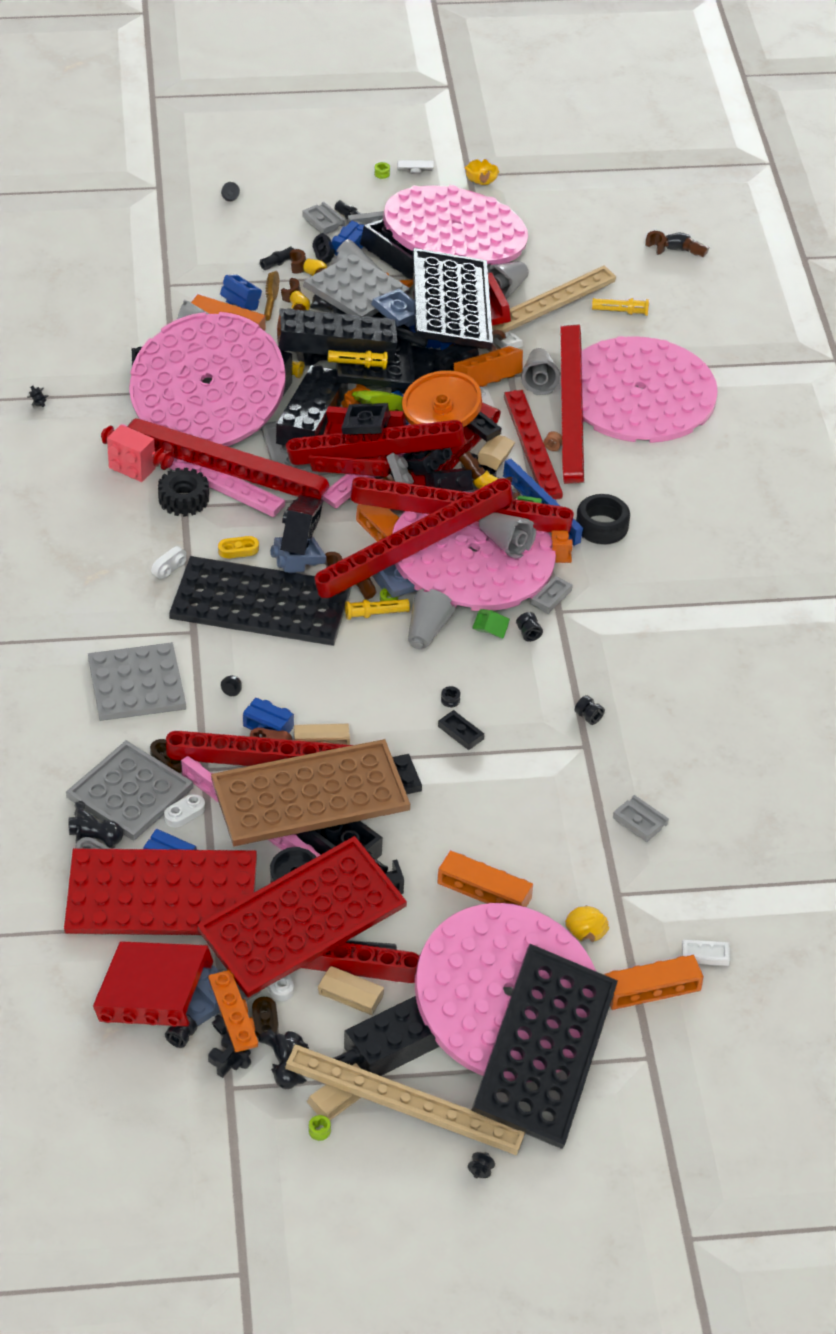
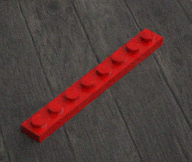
M524 391L504 392L505 403L535 482L553 499H562V489Z

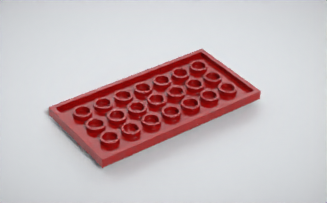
M354 836L197 924V930L225 968L232 973L237 984L249 998L407 907V901Z
M73 848L64 932L65 934L201 935L197 930V924L255 892L257 850Z

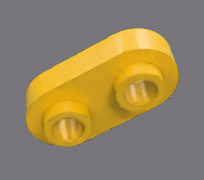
M253 536L226 538L218 543V554L227 559L253 556L259 551V541Z

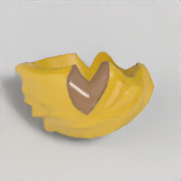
M479 159L472 160L464 167L468 179L479 185L492 183L499 174L498 167L489 163L486 159L482 162Z
M587 905L575 908L568 914L565 920L566 928L581 942L586 939H590L591 942L597 941L609 930L607 917L598 909Z

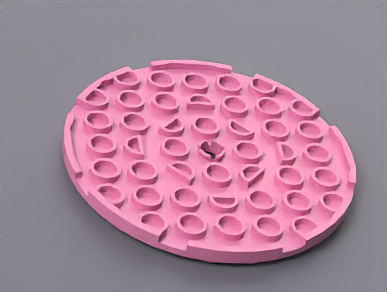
M454 185L448 187L412 186L409 189L401 190L387 201L383 214L386 229L391 230L393 238L411 251H413V248L483 259L487 260V264L490 265L508 263L518 258L523 249H525L528 239L525 224L509 206L501 204L493 197L460 189Z
M206 312L177 319L161 328V332L155 337L148 339L133 363L130 373L129 391L133 408L139 419L224 446H230L253 435L272 417L284 393L286 372L284 361L276 342L257 323L232 313L206 314ZM208 377L212 378V381L209 385L208 383H203L202 381Z
M619 336L602 340L582 350L583 422L586 421L594 426V430L599 433L630 442H636V439L649 440V443L674 440L692 433L694 428L703 425L715 409L717 384L714 375L699 357L681 346L670 343L667 340L649 337Z
M405 511L397 520L393 533L429 514ZM476 521L399 561L395 566L404 579H408L415 585L414 589L417 591L424 589V592H430L431 589L440 591L452 600L450 603L452 607L455 605L456 608L459 605L471 607L472 611H479L480 609L496 611L518 606L521 601L529 597L532 599L551 579L556 553L552 551V540L549 533L536 531L535 541L529 551L525 550L522 553L524 556L521 558H512L480 529L479 522Z
M489 903L461 910L447 918L434 930L425 943L418 959L415 974V995L425 1026L428 1025L436 1037L435 1041L450 1057L467 1069L482 1076L510 996L504 993L503 988H514L529 944L596 971L585 949L568 930L550 917L527 907L506 903ZM538 971L541 978L549 979V974L546 971ZM560 980L563 987L571 988V983L568 980ZM583 989V994L586 997H594L591 990ZM532 990V995L536 999L543 998L541 992ZM554 1000V1004L556 1007L561 1009L565 1008V1005L561 1000ZM576 1009L579 1017H587L583 1009ZM525 1010L526 1017L536 1019L533 1011ZM552 1019L547 1020L549 1027L553 1029L558 1028L556 1021ZM569 1029L572 1037L580 1038V1033L576 1029ZM523 1030L518 1031L521 1039H529L527 1032ZM540 1040L543 1048L551 1049L550 1042ZM563 1049V1054L566 1058H574L570 1050ZM511 1051L512 1058L522 1060V1056L518 1051ZM533 1061V1064L537 1069H545L544 1064L541 1061ZM504 1072V1077L508 1081H515V1076L511 1072Z

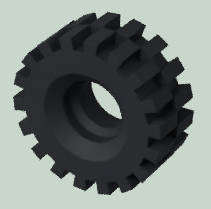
M184 467V470L175 468V472L169 470L168 475L164 473L162 479L158 481L159 504L163 510L167 509V513L171 514L174 512L175 516L183 514V517L188 516V513L195 515L196 511H203V507L206 508L207 502H209V482H207V477H203L202 472L197 473L196 469L188 471V468Z

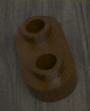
M158 739L153 741L150 745V755L176 772L181 773L182 761L173 760L167 756L166 740Z
M259 997L254 1000L252 1015L256 1037L258 1038L260 1034L269 1029L275 1034L279 1033L275 1001L269 997Z

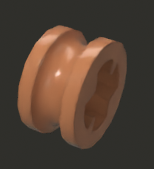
M551 431L547 434L543 443L548 450L557 451L562 445V436L558 432Z

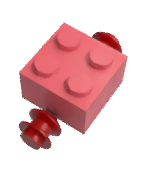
M110 425L104 428L101 433L102 443L108 446L109 468L130 478L143 482L156 469L155 467L160 465L162 470H166L173 464L174 458L171 451L165 453L164 448L155 451L154 438L131 428L120 425L114 430V427Z

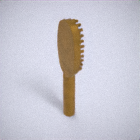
M277 270L269 273L266 281L268 285H265V289H268L265 290V292H268L265 293V295H268L266 296L267 301L264 311L266 321L271 319L274 300L278 296L280 278Z

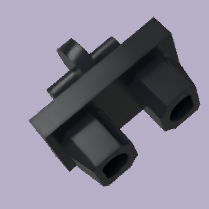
M228 1031L221 1040V1046L226 1048V1050L223 1052L215 1047L208 1054V1062L217 1068V1075L222 1078L231 1068L234 1070H238L239 1067L247 1069L251 1065V1059L249 1058L251 1051L248 1049L235 1052Z

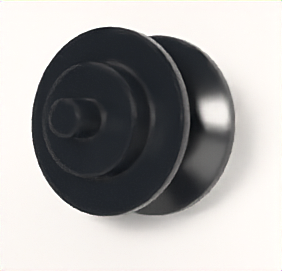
M234 182L225 183L221 190V195L226 201L236 200L240 193L239 186Z
M31 386L30 395L27 396V398L33 399L31 405L36 404V406L41 405V407H44V402L47 401L46 398L49 395H43L44 387L35 388Z
M475 1152L472 1155V1161L468 1163L467 1167L474 1175V1178H488L491 1175L490 1169L495 1167V1161L489 1156L488 1152Z

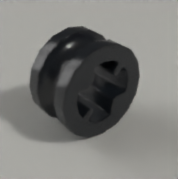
M454 686L445 687L441 693L442 704L450 708L458 706L460 703V690Z

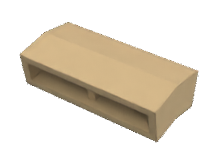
M496 436L487 441L478 452V462L497 471L511 452L515 442L505 436Z
M349 723L294 725V740L350 745Z
M331 966L318 986V992L322 996L373 1015L378 1004L383 999L384 987Z
M355 1063L354 1065H352V1066H355V1067L360 1068V1067L357 1065V1063ZM326 1084L310 1095L307 1103L317 1115L326 1116L331 1120L362 1097Z

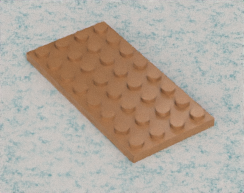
M385 739L211 774V781L233 847L409 811L411 805Z

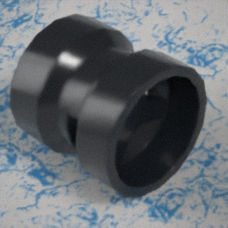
M526 612L517 618L516 624L519 630H521L524 640L531 642L542 636L543 629L534 613Z
M585 695L576 703L574 711L579 716H584L589 724L594 725L603 717L605 708L598 703L595 704L594 699Z
M188 1015L186 1016L189 1021V1027L170 1026L165 1033L166 1040L177 1048H184L189 1041V1036L193 1035L197 1029L196 1022Z

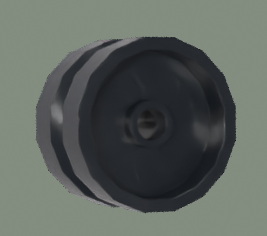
M289 847L280 851L273 857L270 864L271 883L315 859L316 855L301 847Z

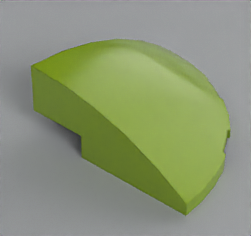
M365 390L355 391L351 395L361 404L388 403L390 411H403V396Z

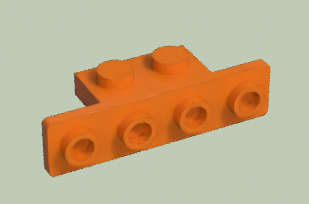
M227 970L209 975L211 988L235 1052L258 1047L252 1017L249 1018L247 1014L246 1000L241 998L232 973Z

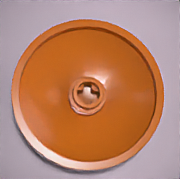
M437 371L418 378L407 388L403 396L402 407L405 418L410 425L458 420L465 427L480 412L482 395L479 385L470 376L457 371Z

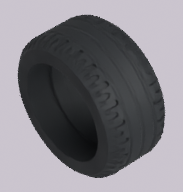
M595 494L586 497L580 502L577 508L576 521L583 527L582 537L596 544H612L626 536L629 529L630 510L627 504L616 496ZM607 516L615 521L599 522L591 517Z

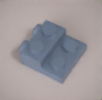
M400 288L373 298L371 305L386 318L395 320L396 326L405 324L410 327L415 325L414 300Z
M275 537L274 545L270 549L271 557L277 559V567L283 568L284 572L288 573L304 572L306 564L316 566L326 562V555L314 537L308 539L310 543L308 548L306 547L305 555L280 550L283 537Z
M395 564L373 575L380 588H386L392 598L417 591L414 589V584L401 576Z
M213 965L211 968H203L186 1015L196 1022L197 1027L220 1013L208 977L211 974L219 973Z

